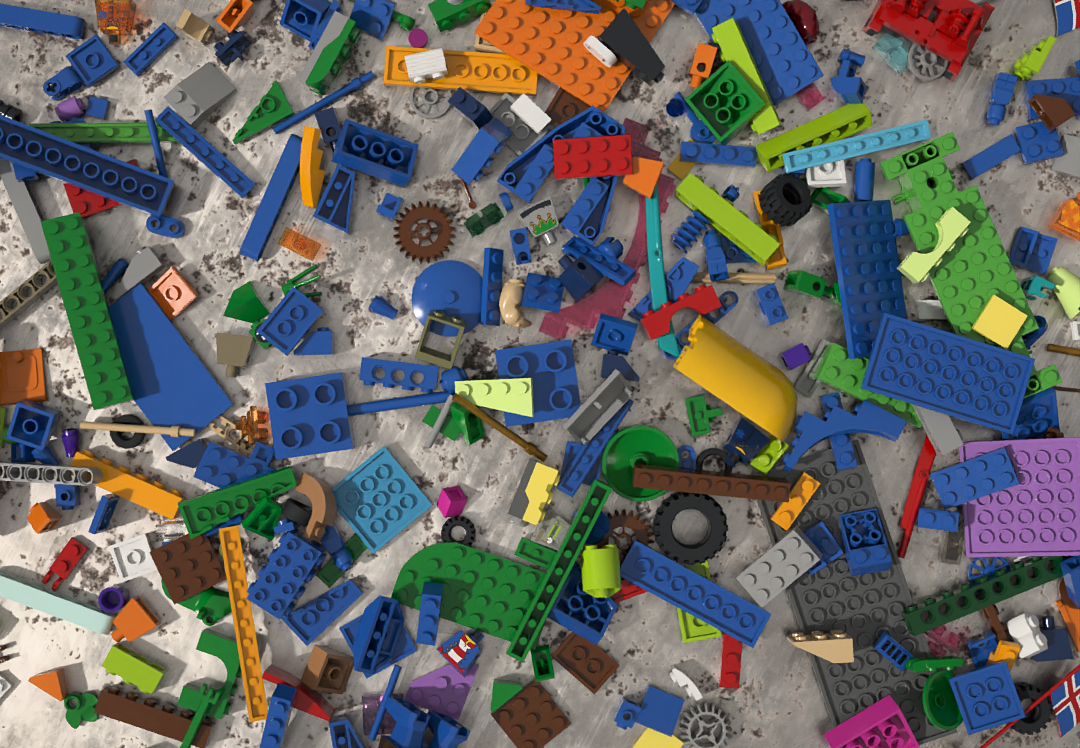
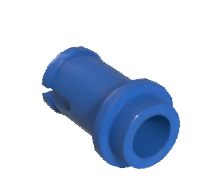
M847 48L841 51L839 60H842V62L843 60H851L853 65L861 68L865 61V55L852 52Z

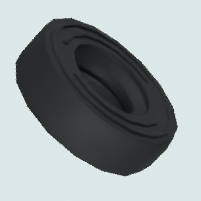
M122 415L112 422L117 424L144 425L134 415ZM110 431V437L117 446L129 449L138 446L143 441L145 433H134L132 438L125 439L121 435V431Z

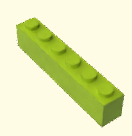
M731 18L713 27L714 33L711 35L715 44H719L722 50L719 54L723 62L729 60L766 103L752 119V122H750L754 133L757 132L758 135H762L781 126L780 118L737 20Z
M864 103L845 105L756 145L758 159L767 172L784 166L782 156L784 153L839 141L873 126L871 112Z
M689 173L675 189L674 196L692 210L702 214L714 228L763 267L779 249V240L774 235H768L763 231L764 229L759 223H753L749 220L745 212L738 211L733 207L734 205L730 200L720 197L718 191L713 187L705 185L703 179L698 175L694 176L692 173Z

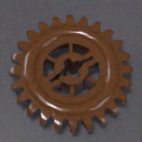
M419 201L417 208L411 203L412 210L405 207L406 214L399 213L402 220H395L399 224V227H393V230L398 232L393 237L399 239L395 245H402L399 252L406 251L405 258L412 255V262L418 257L420 264L424 258L429 264L431 257L437 261V255L444 257L443 250L450 251L447 245H453V242L449 239L456 237L450 233L455 230V227L449 226L453 219L447 220L449 212L442 214L444 207L437 210V203L430 207L429 201L426 202L425 206ZM420 219H428L427 223L417 222ZM430 221H433L437 227L431 228L429 225ZM416 223L417 226L415 230L411 231L413 224ZM425 227L429 232L423 237L419 232ZM438 234L436 241L433 243L431 240L432 236ZM417 237L419 239L418 245L415 244L412 238ZM422 241H430L432 243L429 246H420Z
M625 509L622 510L621 514L615 510V516H612L609 512L607 513L610 520L609 532L605 534L602 542L595 545H597V549H602L603 546L609 545V536L614 539V544L612 545H616L621 550V554H619L621 565L626 556L624 550L630 549L631 546L624 543L620 545L617 537L624 538L626 536L627 542L632 545L631 538L636 535L638 542L648 546L654 543V540L649 539L654 533L647 532L651 525L644 526L646 519L639 521L640 514L633 517V510L628 515H626ZM622 527V532L617 533L614 529ZM625 527L631 528L635 533L629 535L625 532Z

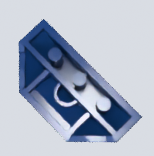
M380 595L365 608L353 642L355 671L374 674L378 668L383 666L393 656L405 621L397 599Z

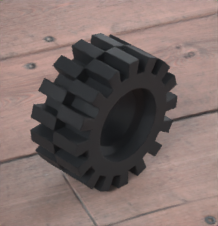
M464 516L451 517L442 526L441 539L443 542H460L461 544L471 546L476 537L474 524ZM455 526H461L465 529L466 536L463 540L457 541L452 538L451 530Z

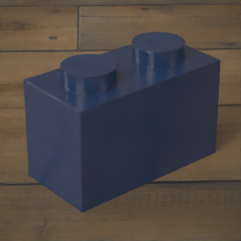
M461 87L448 100L452 108L478 130L493 118L492 114L482 103Z

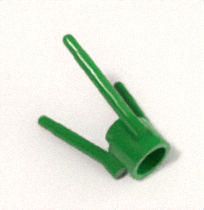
M317 265L311 266L294 278L287 280V283L281 285L284 296L293 286L301 292V286L320 279L321 275H317L300 283L297 282V280L317 268ZM312 292L303 294L306 297L321 296L322 292Z

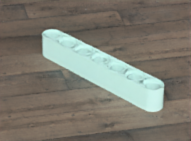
M0 571L1 597L97 633L109 635L113 620L116 617L115 614Z

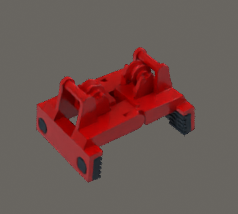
M878 0L862 31L873 36L884 25L914 43L925 46V49L951 62L943 76L954 81L995 7L986 2L980 7L970 0ZM933 10L937 13L932 22H930L927 18Z

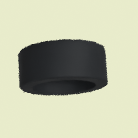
M708 448L702 451L696 459V470H703V462L708 456H720L725 463L724 472L732 473L733 466L725 461L728 454L718 448Z
M288 498L281 513L295 523L307 527L312 515V508L297 500Z

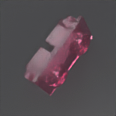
M814 83L797 92L808 110L825 99Z

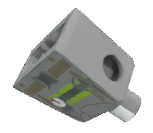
M548 507L543 521L539 522L530 540L558 550L570 523L552 508Z

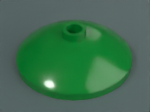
M945 670L936 671L929 676L923 688L922 703L929 721L935 727L941 730H953L963 722L948 680L949 677L955 676V674Z

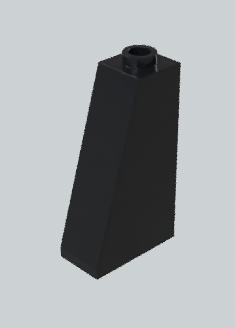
M623 8L599 36L598 40L616 56L617 60L649 86H652L655 82L658 84L665 76L663 73L665 65L627 10Z

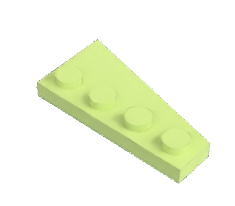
M532 378L455 381V393L473 405L534 417Z

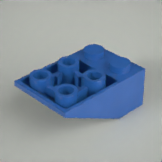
M877 508L839 515L845 555L851 577L889 570L892 559Z

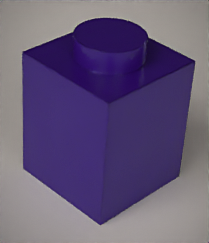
M799 343L779 353L787 371L811 360L810 349L807 345L804 346L803 343Z

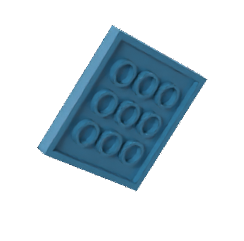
M385 446L331 489L335 496L337 511L373 554L433 505Z

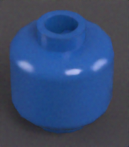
M454 366L452 369L442 372V380L439 382L444 391L448 390L449 393L454 394L455 381H469V378L463 367Z

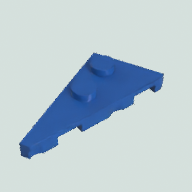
M591 0L525 1L527 6L599 14L602 10V7Z

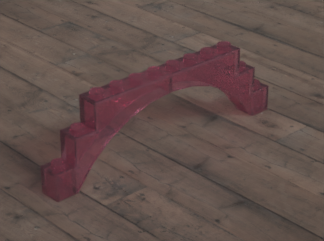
M625 118L623 126L626 127L625 135L631 134L632 157L662 162V159L659 158L661 152L640 144V142L644 143L647 138L648 132L645 131L647 126ZM662 173L658 180L660 215L661 213H666L669 203L666 202L669 195H673L677 186L673 184L674 178ZM638 193L637 227L631 247L623 260V263L636 270V275L625 286L609 279L585 299L572 306L560 309L559 313L553 311L546 313L539 329L540 333L560 340L561 337L565 338L569 329L566 326L567 323L589 331V328L594 329L598 319L594 317L595 314L600 316L603 313L623 319L626 311L623 308L625 301H630L633 291L630 290L632 284H637L640 277L638 269L640 265L644 267L648 257L645 255L647 250L646 205L643 195Z

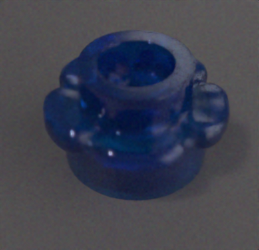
M672 98L666 106L667 113L672 117L682 115L684 113L683 103Z

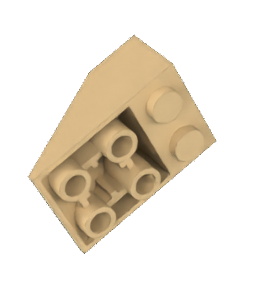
M831 630V633L823 634V631H812L811 635H804L803 632H794L792 636H787V640L794 646L832 663L854 662L853 640L845 632L842 633V630Z

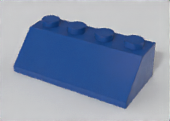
M346 119L336 142L331 162L404 187L411 179L419 145Z

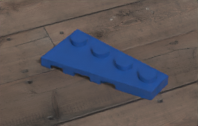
M682 257L665 275L668 301H671V303L679 301L677 297L685 293L698 271L699 265ZM651 291L628 313L630 316L640 321V319L644 318L643 313L653 309Z
M349 579L295 609L287 617L283 616L281 619L308 646L364 592L352 579Z

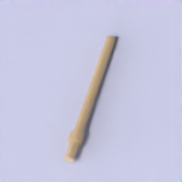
M80 422V429L164 434L171 437H195L196 434L195 429L181 428V426L173 425L171 427Z

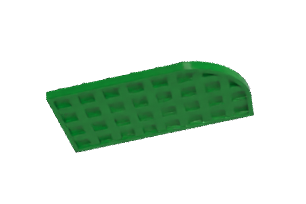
M438 542L422 548L406 561L399 572L391 598L397 599L399 604L420 610L424 581L444 584L439 613L440 618L511 641L546 572L473 546L461 544L460 542ZM545 621L531 647L533 650L537 647Z

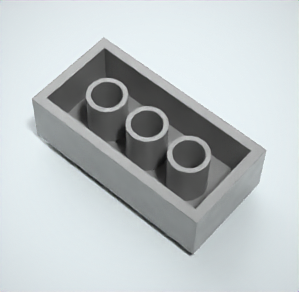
M796 525L743 569L736 579L762 608L816 564L823 554Z

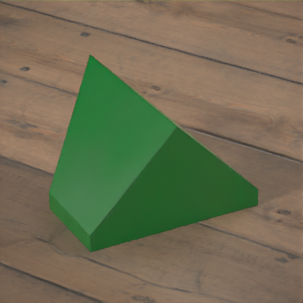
M249 281L233 291L223 316L254 323L270 313Z

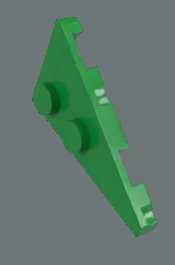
M277 80L272 83L270 90L261 98L259 105L253 109L246 123L235 134V138L232 140L235 145L294 115Z

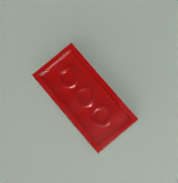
M631 134L553 140L555 180L633 175Z
M137 159L126 162L140 168ZM67 183L63 184L73 213L80 212L84 219L123 205Z

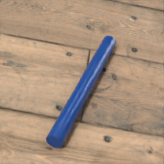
M152 109L144 110L159 175L168 178Z
M394 665L368 737L370 740H376L387 710L385 708L389 696H392L402 668L400 665Z

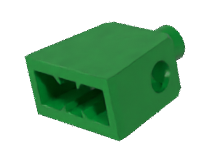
M802 270L789 271L783 290L811 299H820L821 297L829 299L833 292V288L826 286V279Z

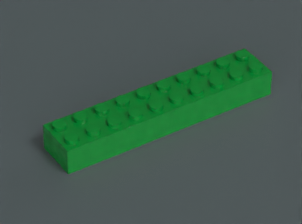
M77 212L41 221L93 409L97 411L134 401L135 398L83 215Z

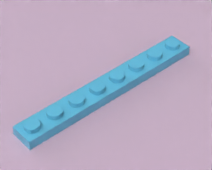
M923 120L784 153L782 156L786 173L930 139L931 135L928 121Z

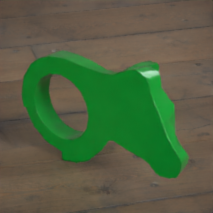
M161 578L162 589L165 595L169 599H171L168 590ZM213 586L177 603L198 614L196 618L202 620L208 626H213L218 620L232 612L229 592L214 588Z

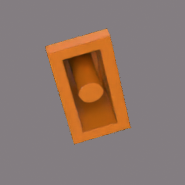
M47 502L35 503L29 511L31 513L27 519L37 534L51 531L63 516Z

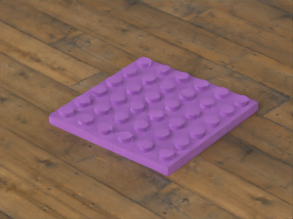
M1080 437L963 442L964 445L959 447L960 463L1005 447L1020 482L1018 485L963 503L966 557L1080 556Z

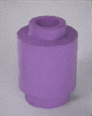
M74 96L59 103L58 107L55 108V112L63 122L84 114L83 109L86 107L81 98L77 99Z

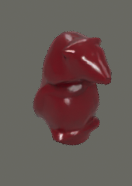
M802 0L784 2L782 5L790 18L796 22V28L805 44L808 45L818 40L819 22L813 8Z

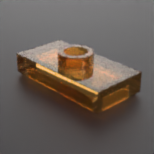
M288 227L285 228L278 242L279 245L311 261L314 260L321 246L320 243Z

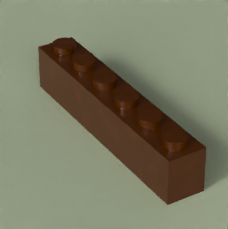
M109 686L101 690L94 713L180 742L183 741L194 718L193 713L190 711H178L172 705H160L154 699H142L136 693H124L115 686ZM204 717L192 746L198 748H206L208 746L215 723L211 722L210 718Z

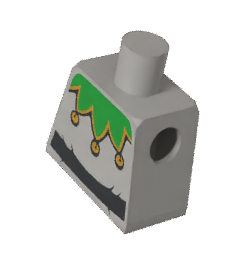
M550 196L517 212L518 217L534 239L543 236L547 246L557 241L553 231L559 228V223Z

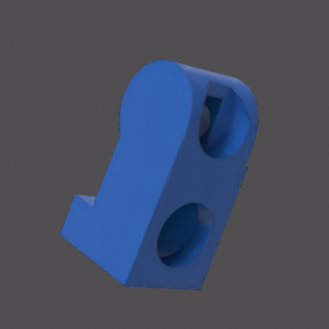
M527 228L510 230L516 265L531 263Z

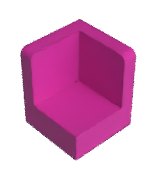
M459 486L442 488L437 501V507L444 518L459 516L462 514L467 498Z

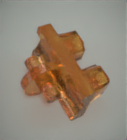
M250 406V411L246 412V416H241V421L235 424V428L240 430L243 436L248 435L249 446H254L257 441H266L268 438L267 428H258V424H265L266 412L258 411L256 406Z

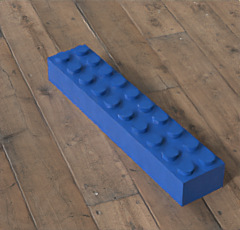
M0 115V159L162 219L175 186L174 180Z

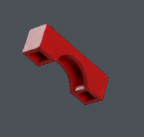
M703 284L695 288L696 292L691 295L687 292L678 296L679 301L675 303L668 301L660 305L661 309L656 312L652 309L643 313L644 318L640 319V322L649 340L670 332V320L674 313L681 308H691L701 315H705L721 307L722 305L713 286Z

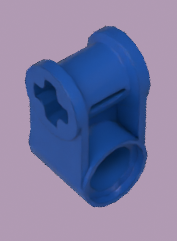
M68 66L47 80L43 85V90L53 100L59 101L73 91L78 90L83 85V81L74 68Z

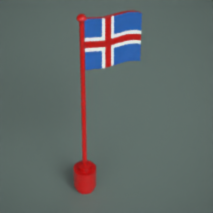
M1080 664L1024 710L1026 715L1050 695L1053 705L1052 710L1058 722L1060 738L1080 722ZM1020 719L1008 723L980 748L989 746Z

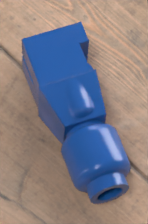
M1002 72L995 75L990 91L991 105L987 113L988 124L999 126L1000 122L1004 120L1005 106L1009 104L1013 95L1017 76Z
M708 230L704 236V244L707 250L706 261L711 282L729 279L725 251L721 249V236L716 230Z
M334 523V526L327 525L321 543L329 554H333L332 558L337 568L345 572L353 567V559L349 551L345 549V542L336 524Z

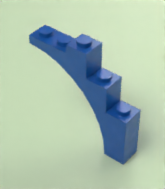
M865 399L862 404L857 403L853 414L837 406H834L832 410L828 409L823 417L826 422L805 411L802 416L798 414L793 424L796 426L794 432L801 436L796 435L791 445L794 446L792 453L787 452L782 461L786 463L783 469L791 472L797 461L810 448L821 441L837 435L867 433L895 442L907 421Z

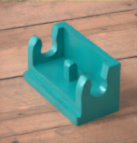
M1035 275L1024 278L1020 286L1026 299L1036 300L1032 295L1046 298L1048 296L1041 293L1042 290L1054 289L1055 284Z

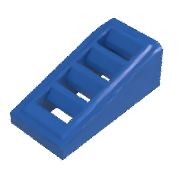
M883 632L872 645L874 649L900 671L906 668V660L914 658L913 655L886 632ZM889 640V641H890L889 645H888V646L884 649V651H883L881 648H882V647L886 644V642ZM895 645V649L888 655L887 652ZM898 650L902 651L895 660L892 659ZM905 654L907 658L902 662L901 665H899V660Z

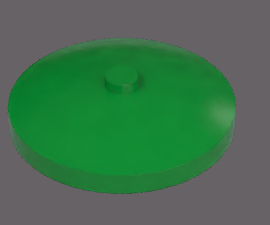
M632 425L621 429L608 441L602 455V470L606 482L612 486V490L619 496L631 501H649L660 497L668 490L633 487L632 474L634 463L679 468V456L672 440L660 429L649 425Z

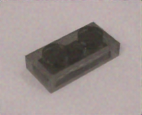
M958 526L957 532H943L939 562L955 565L961 564L965 535L964 527Z

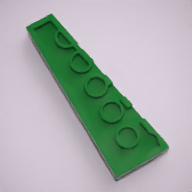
M288 466L178 502V507L190 539L212 529L214 526L230 520V518L237 514L246 512L247 509L258 505L265 497L273 498L297 486L292 467Z

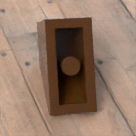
M1036 94L1028 100V103L1049 132L1075 115L1071 104L1062 98Z

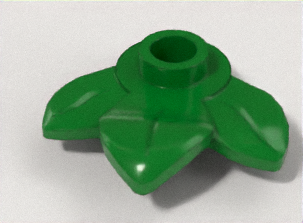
M70 693L65 697L66 720L72 728L77 729L82 720L89 722L97 721L98 714L94 713V705L97 703L98 698L91 693L81 695L79 693ZM72 699L77 700V705L72 704Z

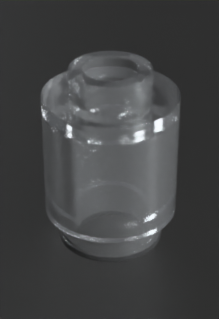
M179 519L160 520L155 528L156 535L160 539L180 538L186 533L184 520L180 521Z

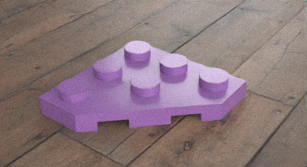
M475 663L465 678L451 664H448L413 679L405 700L459 720L479 664Z

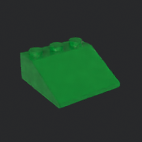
M729 60L684 99L724 146L738 135L766 105Z

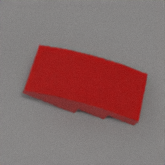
M272 664L264 671L262 679L277 685L280 683L297 688L293 708L330 721L335 713V709L316 690L308 687L293 674Z

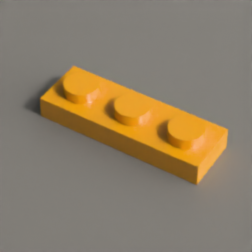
M803 472L790 490L789 502H782L770 519L787 531L820 483Z

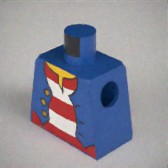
M475 629L469 636L461 630L441 644L437 651L465 678L482 654V650L477 644L484 638V635L478 629Z

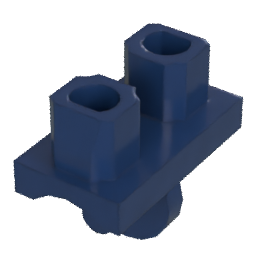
M235 30L233 33H228L227 37L230 40L225 45L222 42H218L213 47L216 51L215 55L225 66L231 61L234 62L238 57L241 61L245 59L241 54L247 50L246 48L251 42L241 31L237 32Z

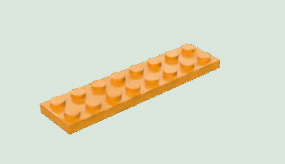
M386 46L384 85L458 90L461 87L465 91L501 94L507 92L508 94L522 95L524 93L525 95L536 96L538 73L508 54L443 50L448 74L444 75L445 77L442 79L434 80L432 77L425 79L426 81L423 83L415 84L410 82L404 56L434 49Z

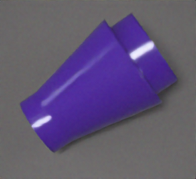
M77 428L64 429L61 437L66 457H74L79 449L81 433H79Z

